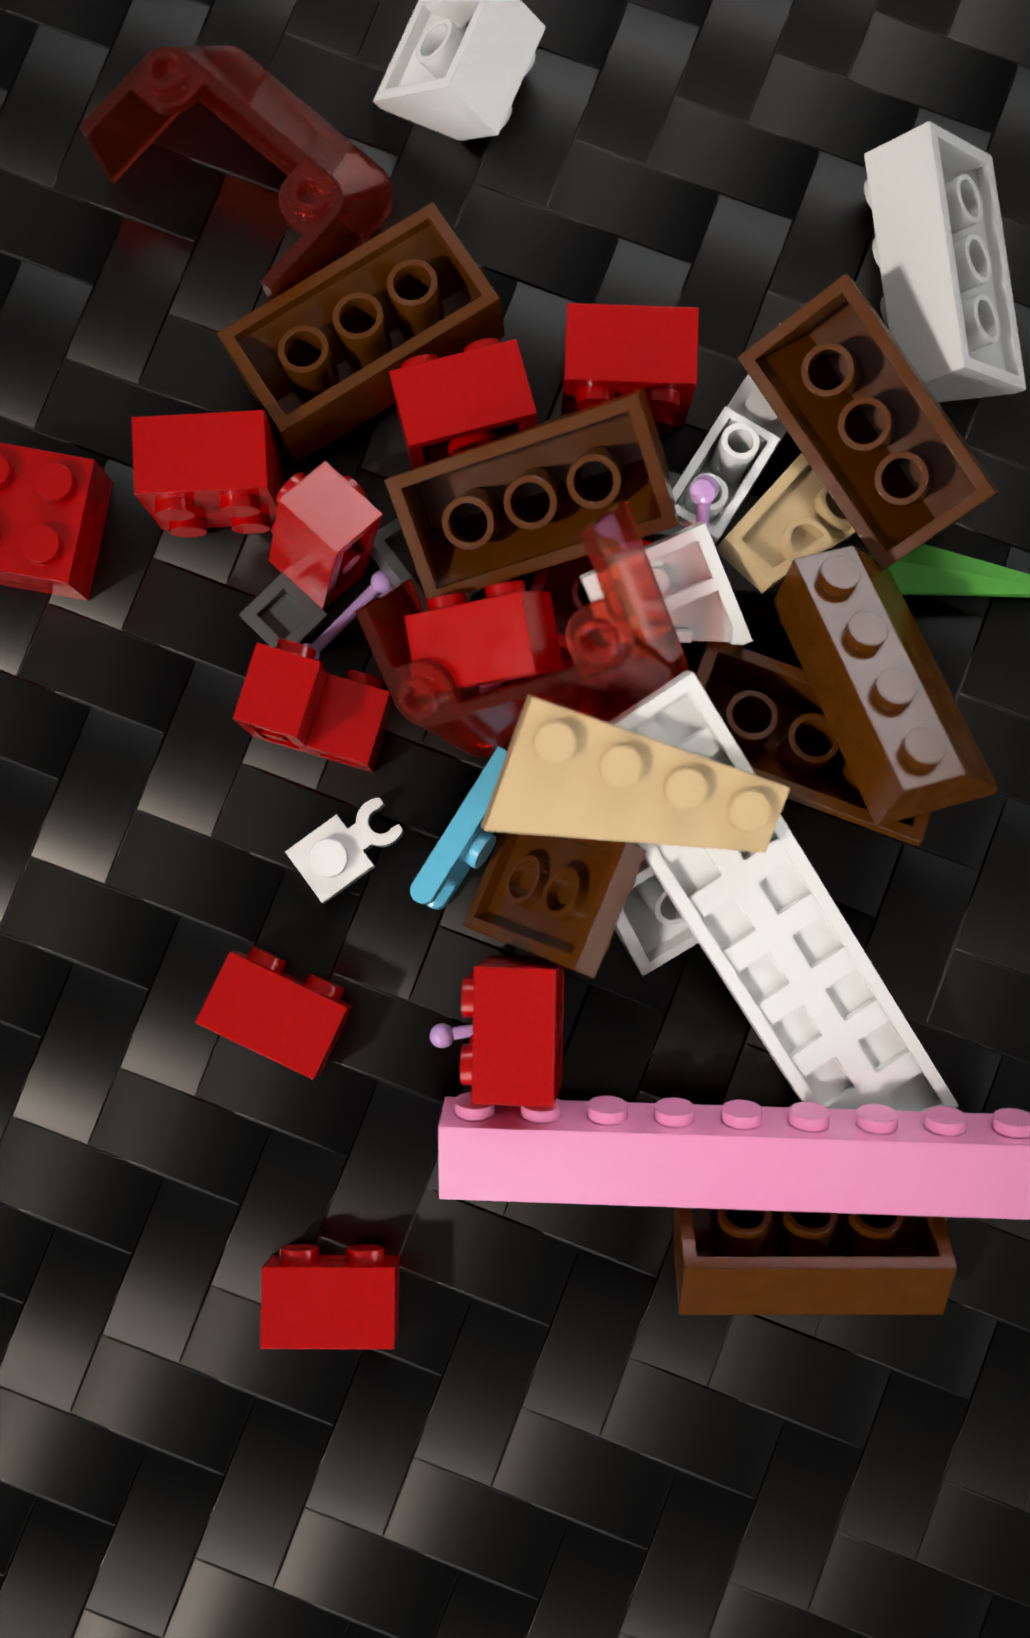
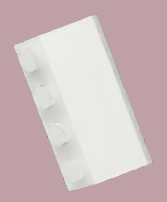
M931 121L865 153L867 180L864 183V193L867 203L872 209L875 229L872 251L881 272L884 294L880 303L881 314L890 333L938 402L1016 394L1026 390L992 156Z

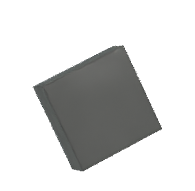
M283 572L239 614L269 646L276 648L278 639L304 644L330 620L328 615Z

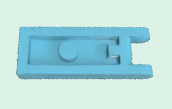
M500 746L493 753L410 887V894L414 901L436 910L445 908L470 868L478 869L492 852L496 843V836L492 834L493 831H484L481 824L507 751Z

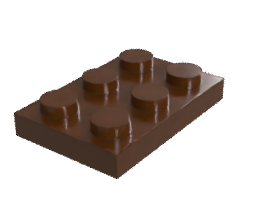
M501 832L462 926L595 978L603 956L610 946L612 934L627 897L636 882V876L646 850L630 842Z

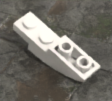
M749 374L745 377L728 406H725L672 490L679 523L688 527L696 523L697 503L690 496L691 485L701 475H709L716 479L719 484V492L710 503L708 529L714 544H717L788 432Z

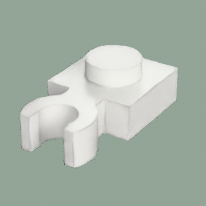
M379 797L373 798L361 806L356 816V823L351 827L347 828L336 814L285 851L322 903H327L376 867L365 853L373 846H391L403 836L404 830L399 824L382 834L375 833L371 829L370 821L372 816L385 807V804Z

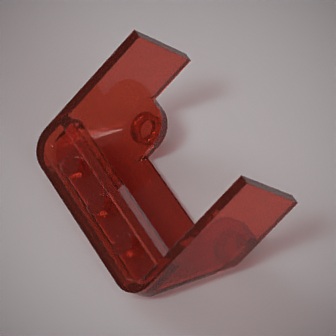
M232 45L161 47L149 52L79 126L105 177L112 183H115L179 113L189 109L199 100L288 175L279 191V207L285 222L301 237L261 280L268 301L361 246L388 217L392 209L391 183L385 170L248 54Z
M627 501L613 506L580 531L605 597L583 605L570 618L566 629V641L573 660L562 663V671L508 680L461 695L454 677L442 664L424 658L411 661L404 616L424 611L410 579L396 584L356 610L355 613L399 712L412 723L471 756L483 758L492 756L498 746L508 751L528 694L609 722L686 670L688 671L687 659Z

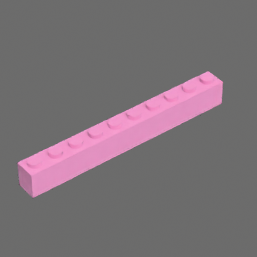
M466 1092L457 1097H445L438 1126L439 1199L1030 1220V1113L1015 1108H1002L996 1110L994 1114L964 1113L959 1109L948 1106H934L926 1111H896L889 1106L881 1104H866L858 1109H829L824 1105L814 1102H798L790 1107H765L748 1100H731L723 1105H700L681 1098H664L656 1103L626 1102L622 1098L615 1096H598L589 1101L560 1100L557 1098L554 1107L471 1104V1092Z

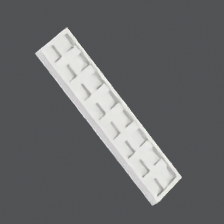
M686 670L608 722L755 774L693 672ZM781 815L766 853L635 843L636 846L646 850L644 858L800 1102H814L824 1105L829 1109H858L866 1104L886 1105L896 1111H926L934 1106L959 1107Z

